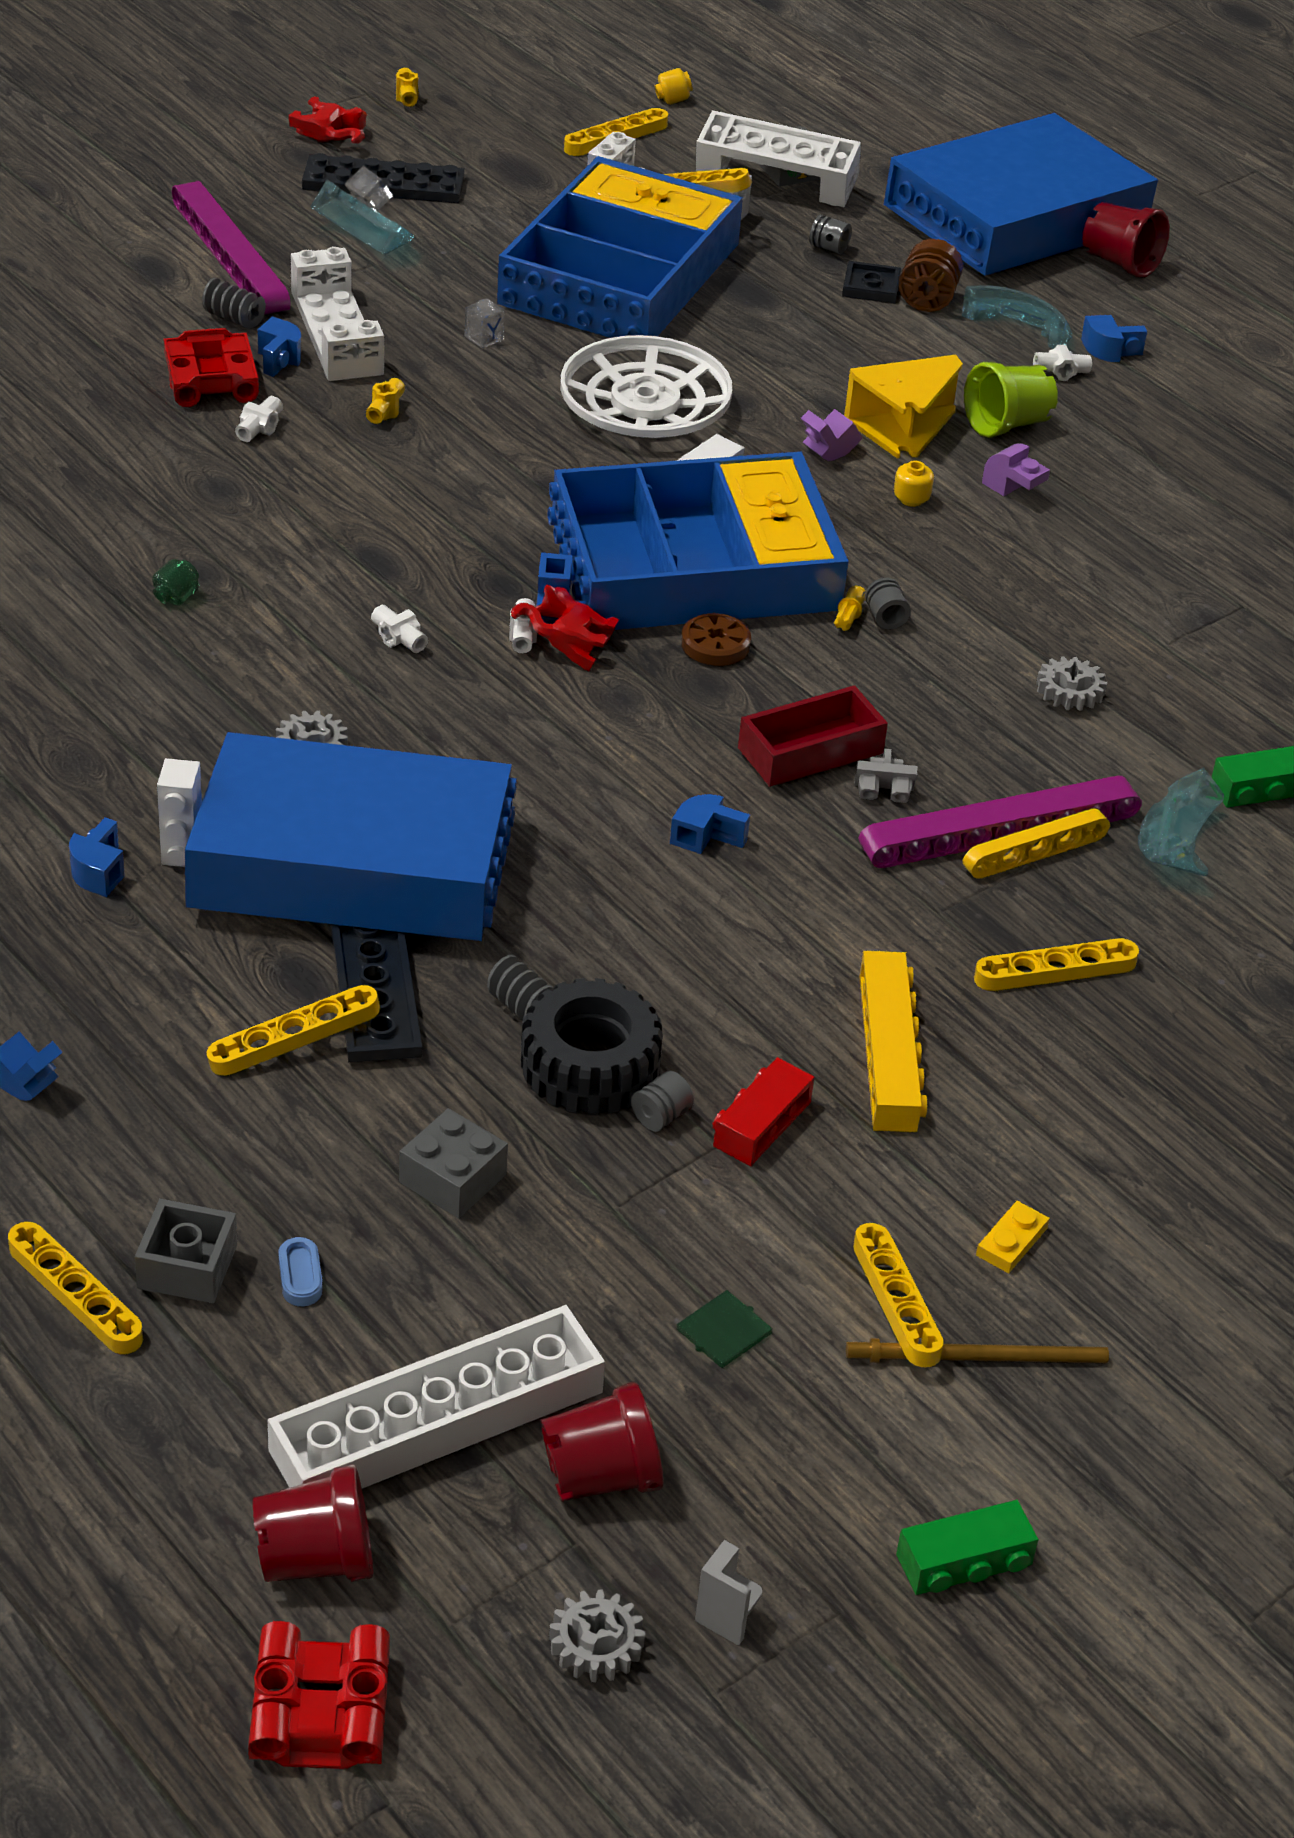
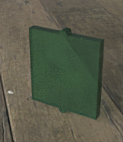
M726 1290L679 1322L676 1329L695 1345L697 1352L702 1351L719 1367L724 1368L772 1334L773 1328L753 1312L752 1306L744 1305Z

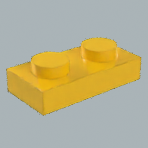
M1016 1201L978 1244L976 1256L1009 1274L1046 1231L1050 1218Z

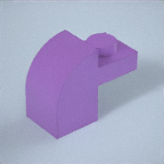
M836 409L824 420L810 410L801 417L807 427L805 433L808 436L803 443L827 461H833L847 455L863 439L855 424Z
M1014 444L987 460L984 467L982 484L1005 496L1022 486L1030 490L1047 481L1050 469L1028 457L1029 446Z

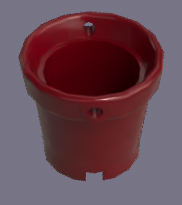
M1106 202L1096 205L1093 210L1098 211L1095 218L1088 217L1083 231V245L1090 248L1086 252L1123 267L1128 274L1135 277L1145 278L1153 273L1160 264L1169 241L1170 224L1166 213L1161 209L1144 208L1140 210Z
M630 1382L615 1388L611 1396L559 1415L541 1419L545 1449L551 1472L554 1473L555 1477H558L559 1483L555 1484L561 1502L637 1488L642 1493L657 1491L663 1488V1468L653 1424L642 1391L636 1382Z
M355 1465L333 1468L334 1470L331 1472L330 1477L253 1497L255 1531L258 1532L259 1545L257 1548L265 1582L346 1575L348 1580L356 1582L373 1577V1559L368 1521L359 1473Z

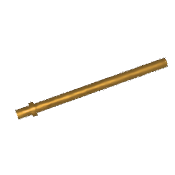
M870 1338L869 1342H846V1358H868L870 1363H879L880 1359H907L899 1343H880L879 1338ZM943 1344L940 1360L1108 1363L1109 1350L1108 1347Z

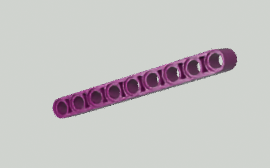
M200 181L173 186L172 198L177 210L238 287L246 289L248 293L253 292L257 297L262 296L265 299L266 308L264 315L289 310L291 303L287 288Z
M1112 776L874 823L864 828L858 839L874 867L887 868L966 852L976 845L1089 809L1100 810L1109 822L1128 819L1140 810L1142 800L1125 777Z

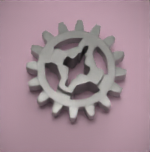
M1062 656L1060 662L1050 659L1049 665L1042 664L1041 671L1038 672L1037 692L1044 694L1043 700L1045 701L1054 700L1053 706L1055 707L1062 704L1066 710H1070L1073 706H1076L1079 711H1082L1083 705H1086L1092 709L1095 702L1101 703L1105 695L1107 682H1105L1106 675L1099 673L1100 667L1098 666L1089 667L1090 661L1088 660L1081 663L1077 657H1073V659L1067 661Z
M302 711L301 717L291 714L290 722L282 720L280 722L281 728H276V738L348 746L347 727H342L341 719L333 721L332 714L324 717L320 715V711H316L314 715H309L306 711Z
M603 1590L597 1591L596 1598H589L585 1591H581L580 1600L577 1603L570 1598H566L564 1610L556 1609L554 1611L553 1623L550 1624L549 1632L551 1654L560 1655L559 1666L562 1669L570 1665L574 1666L573 1677L579 1678L583 1672L590 1673L591 1682H596L598 1674L605 1673L609 1681L614 1680L616 1669L625 1674L629 1673L631 1661L639 1662L641 1648L644 1647L645 1631L642 1630L643 1618L642 1616H633L634 1604L629 1603L622 1607L619 1605L620 1595L617 1593L610 1600L604 1599Z

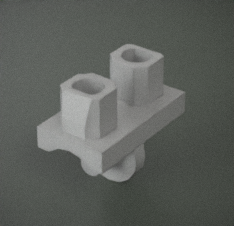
M884 749L883 758L870 757V762L858 761L854 786H858L861 799H876L879 788L891 789V800L906 803L911 791L914 790L917 766L903 765V760L891 759V749Z

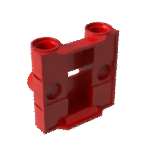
M226 328L184 331L177 338L163 339L170 387L173 389L175 401L178 405L192 407L199 402L201 394L233 392L234 398L242 403L251 402L258 396V374L247 332L232 334Z
M273 1621L264 1625L261 1630L257 1669L254 1675V1698L248 1743L249 1759L273 1760L283 1767L348 1769L356 1764H382L390 1656L389 1632L378 1625L366 1624L355 1627L351 1631L349 1643L301 1641L300 1629L290 1622ZM300 1682L343 1684L342 1689L338 1691L299 1688ZM276 1688H277V1689H281V1690H279V1691H269V1690H271V1689H276ZM361 1692H370L371 1694H366V1695H364V1694H359V1693H361Z

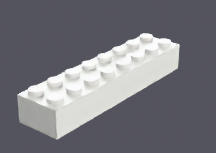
M564 1305L269 1418L268 1449L290 1488L330 1477L331 1472L334 1470L333 1468L349 1465L356 1466L361 1487L365 1488L601 1394L603 1392L605 1361L568 1306Z

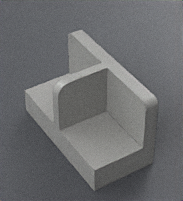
M724 1540L701 1569L695 1621L734 1644L739 1645L745 1636L747 1616L761 1599L762 1588L760 1585L736 1572L739 1548Z

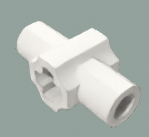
M1057 345L1054 349L1049 350L1048 353L1036 352L1033 365L1045 366L1048 370L1043 371H1052L1058 380L1068 381L1069 378L1077 373H1089L1092 367V358L1090 355L1072 354L1066 345Z
M269 396L260 405L248 402L243 407L242 414L240 415V424L235 428L237 437L244 442H250L259 432L268 436L273 434L279 421L278 414L283 410L281 400L277 397Z
M524 598L516 602V605L528 603L535 607V603L530 599ZM510 611L509 641H512V648L518 653H527L532 649V643L537 641V632L533 629L531 620L527 616L521 615L514 619Z
M380 605L374 609L371 620L379 626V634L384 644L392 648L402 643L414 653H418L426 647L428 637L420 631V624L412 611L408 609L400 614H396L386 605Z

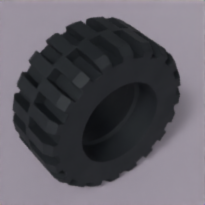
M585 978L575 979L571 984H567L566 981L556 984L553 991L547 989L538 996L537 1000L535 999L530 1004L526 1015L523 1017L520 1062L526 1082L532 1086V1090L540 1098L547 1097V1102L556 1108L559 1106L566 1107V1111L577 1114L578 1111L588 1112V1115H598L601 1111H607L608 1114L618 1112L622 1106L629 1108L632 1106L631 1100L634 1093L640 1091L659 1076L663 1032L662 1022L656 1014L655 1008L648 1000L643 1002L644 997L634 989L628 991L624 984L618 982L609 984L606 983V979L595 978V981H586ZM580 1041H596L610 1045L613 1049L585 1051L572 1047L569 1044Z

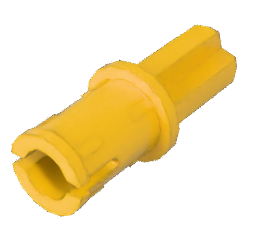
M861 586L850 587L846 597L839 602V612L834 621L836 628H842L843 631L849 630L853 621L861 615L862 604L866 600L865 593L863 594L865 589Z

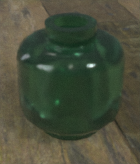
M171 559L153 575V594L163 604L169 602L180 606L199 588V573L187 560Z

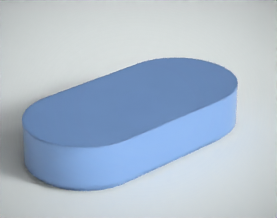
M295 1237L286 1240L279 1248V1269L283 1297L287 1302L295 1306L312 1305L322 1295V1275L318 1248L313 1241L307 1238Z

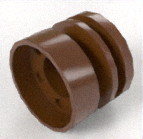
M933 238L916 244L908 255L899 279V289L904 300L915 309L926 312L938 311L947 306L955 294L962 275L963 261L961 254L953 245L944 240Z

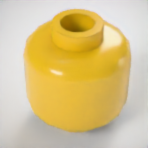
M680 68L661 73L658 76V84L654 85L658 99H663L669 105L688 99L690 91H693L688 72H683Z
M915 460L903 464L896 472L894 483L895 496L904 505L916 507L926 502L932 494L933 471L921 461Z

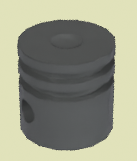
M820 214L815 219L810 231V245L841 255L847 249L850 242L852 226L849 223L831 219V217Z
M888 577L880 578L868 586L865 591V599L877 624L881 628L887 630L896 629L908 621L911 616V607L895 579Z
M667 1071L647 1084V1086H644L640 1091L634 1093L631 1104L637 1119L642 1125L656 1132L662 1130L665 1126L690 1110L694 1105V1095L690 1085L677 1072Z

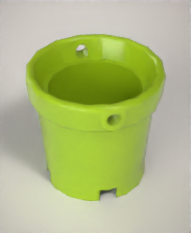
M982 362L975 365L967 375L964 386V406L966 416L972 428L980 436L992 438L1007 433L1013 428L1050 420L1052 416H1047L1049 410L1056 409L1058 403V390L1054 377L1046 376L1043 370L1048 369L1041 365L1004 366L995 362Z

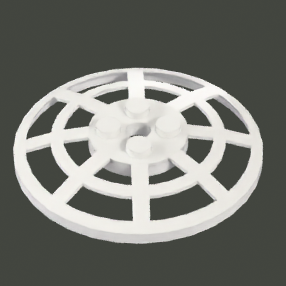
M633 335L594 342L574 353L562 369L560 390L569 408L579 417L595 426L623 435L660 438L679 436L701 430L722 417L731 402L732 380L724 366L712 355L700 348L670 338ZM620 351H647L645 362H628L612 366L604 357L606 354ZM658 352L680 356L698 364V366L689 373H685L677 368L658 364ZM591 360H594L601 368V371L595 374L587 385L571 379L581 366ZM629 371H644V373H633L625 376L620 374ZM708 371L718 381L722 395L705 398V392L696 379ZM655 372L670 375L678 380L673 382L664 376L655 374ZM607 378L614 382L611 392L597 389L598 385ZM689 386L694 392L696 399H680V390ZM569 388L586 394L587 403L593 411H588L579 405L570 395ZM595 397L611 401L613 408L602 410L596 403ZM722 403L710 415L693 422L703 411L704 406ZM695 407L684 418L674 414L678 408ZM624 415L636 419V423L624 422L614 417ZM664 419L670 422L663 425H647L648 421Z

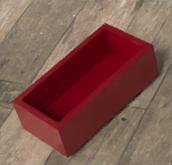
M853 685L741 717L738 749L769 787L883 754L888 722L859 689Z

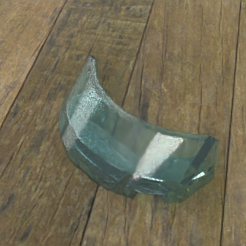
M326 180L311 204L313 210L384 255L405 245L414 237L404 227L358 201L329 180Z
M998 286L966 287L962 317L974 320L978 317V313L987 312L986 317L993 318L999 313L1042 328L1041 336L1046 338L1049 335L1048 346L1051 348H1055L1057 345H1066L1072 337V331L1065 317L1051 304L1036 296Z
M1205 768L1176 780L1168 787L1167 796L1160 802L1154 803L1145 816L1140 827V834L1138 835V845L1142 853L1151 862L1201 876L1208 875V868L1195 853V840L1203 824L1224 800L1225 795Z

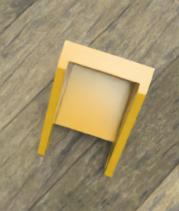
M948 355L851 368L844 416L855 424L859 432L894 457L900 458V451H907L910 456L918 457L956 411L954 405L958 374L962 369L963 363L957 355Z

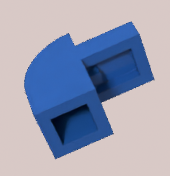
M1112 315L1085 316L1081 341L1086 350L1094 357L1109 362H1120L1121 356L1143 355L1147 330L1144 325L1118 327Z
M272 316L257 331L258 354L263 355V374L274 377L287 364L298 367L301 363V332L293 323Z
M541 553L536 606L542 603L546 585L554 588L563 587L570 594L572 555ZM541 616L546 624H554L559 619Z
M705 794L691 797L681 804L672 818L670 844L699 854L703 852L711 838L743 848L748 840L750 814L723 806V796Z
M105 817L95 828L88 832L86 837L74 833L69 841L73 880L83 889L107 897L125 877L123 850L118 849L117 821Z
M17 1032L0 1046V1088L19 1100H31L59 1077L54 1071L57 1067L52 1062L63 1052L53 1041L40 1052H37L21 1032Z

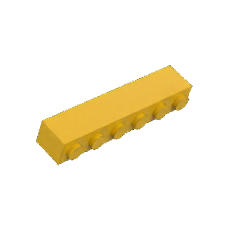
M863 951L859 977L873 1131L917 1132L920 1117H926L927 1096L920 1093L924 1088V1069L918 1068L917 1065L921 1063L922 1048L920 1042H915V1039L918 1038L919 1019L918 1017H912V1013H915L916 993L910 992V988L913 986V967H907L906 952Z

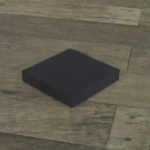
M848 261L842 297L895 304L901 268Z

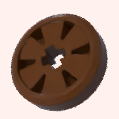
M719 613L702 614L693 617L683 626L681 646L690 658L700 663L712 666L730 665L741 661L749 653L751 643L750 630L742 621L732 616Z

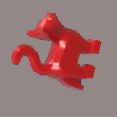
M314 96L308 100V104L313 107L312 114L301 115V111L295 110L289 115L290 127L296 128V132L300 135H305L319 142L352 138V143L359 144L362 139H365L363 129L366 126L367 114L358 107L345 109L335 103L320 102L319 98Z
M550 585L545 586V596L540 605L534 607L528 603H519L511 609L512 618L517 619L521 615L527 616L531 620L533 629L538 634L547 638L552 646L587 671H590L596 661L595 658L589 655L593 647L603 648L612 636L619 621L615 617L606 619L600 616L588 605L575 601L567 589L563 587L554 588ZM541 616L559 619L554 624H546Z

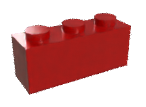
M778 1057L767 1068H761L754 1082L747 1089L742 1088L727 1110L722 1109L715 1117L712 1126L715 1130L713 1147L751 1167L811 1103L815 1076Z

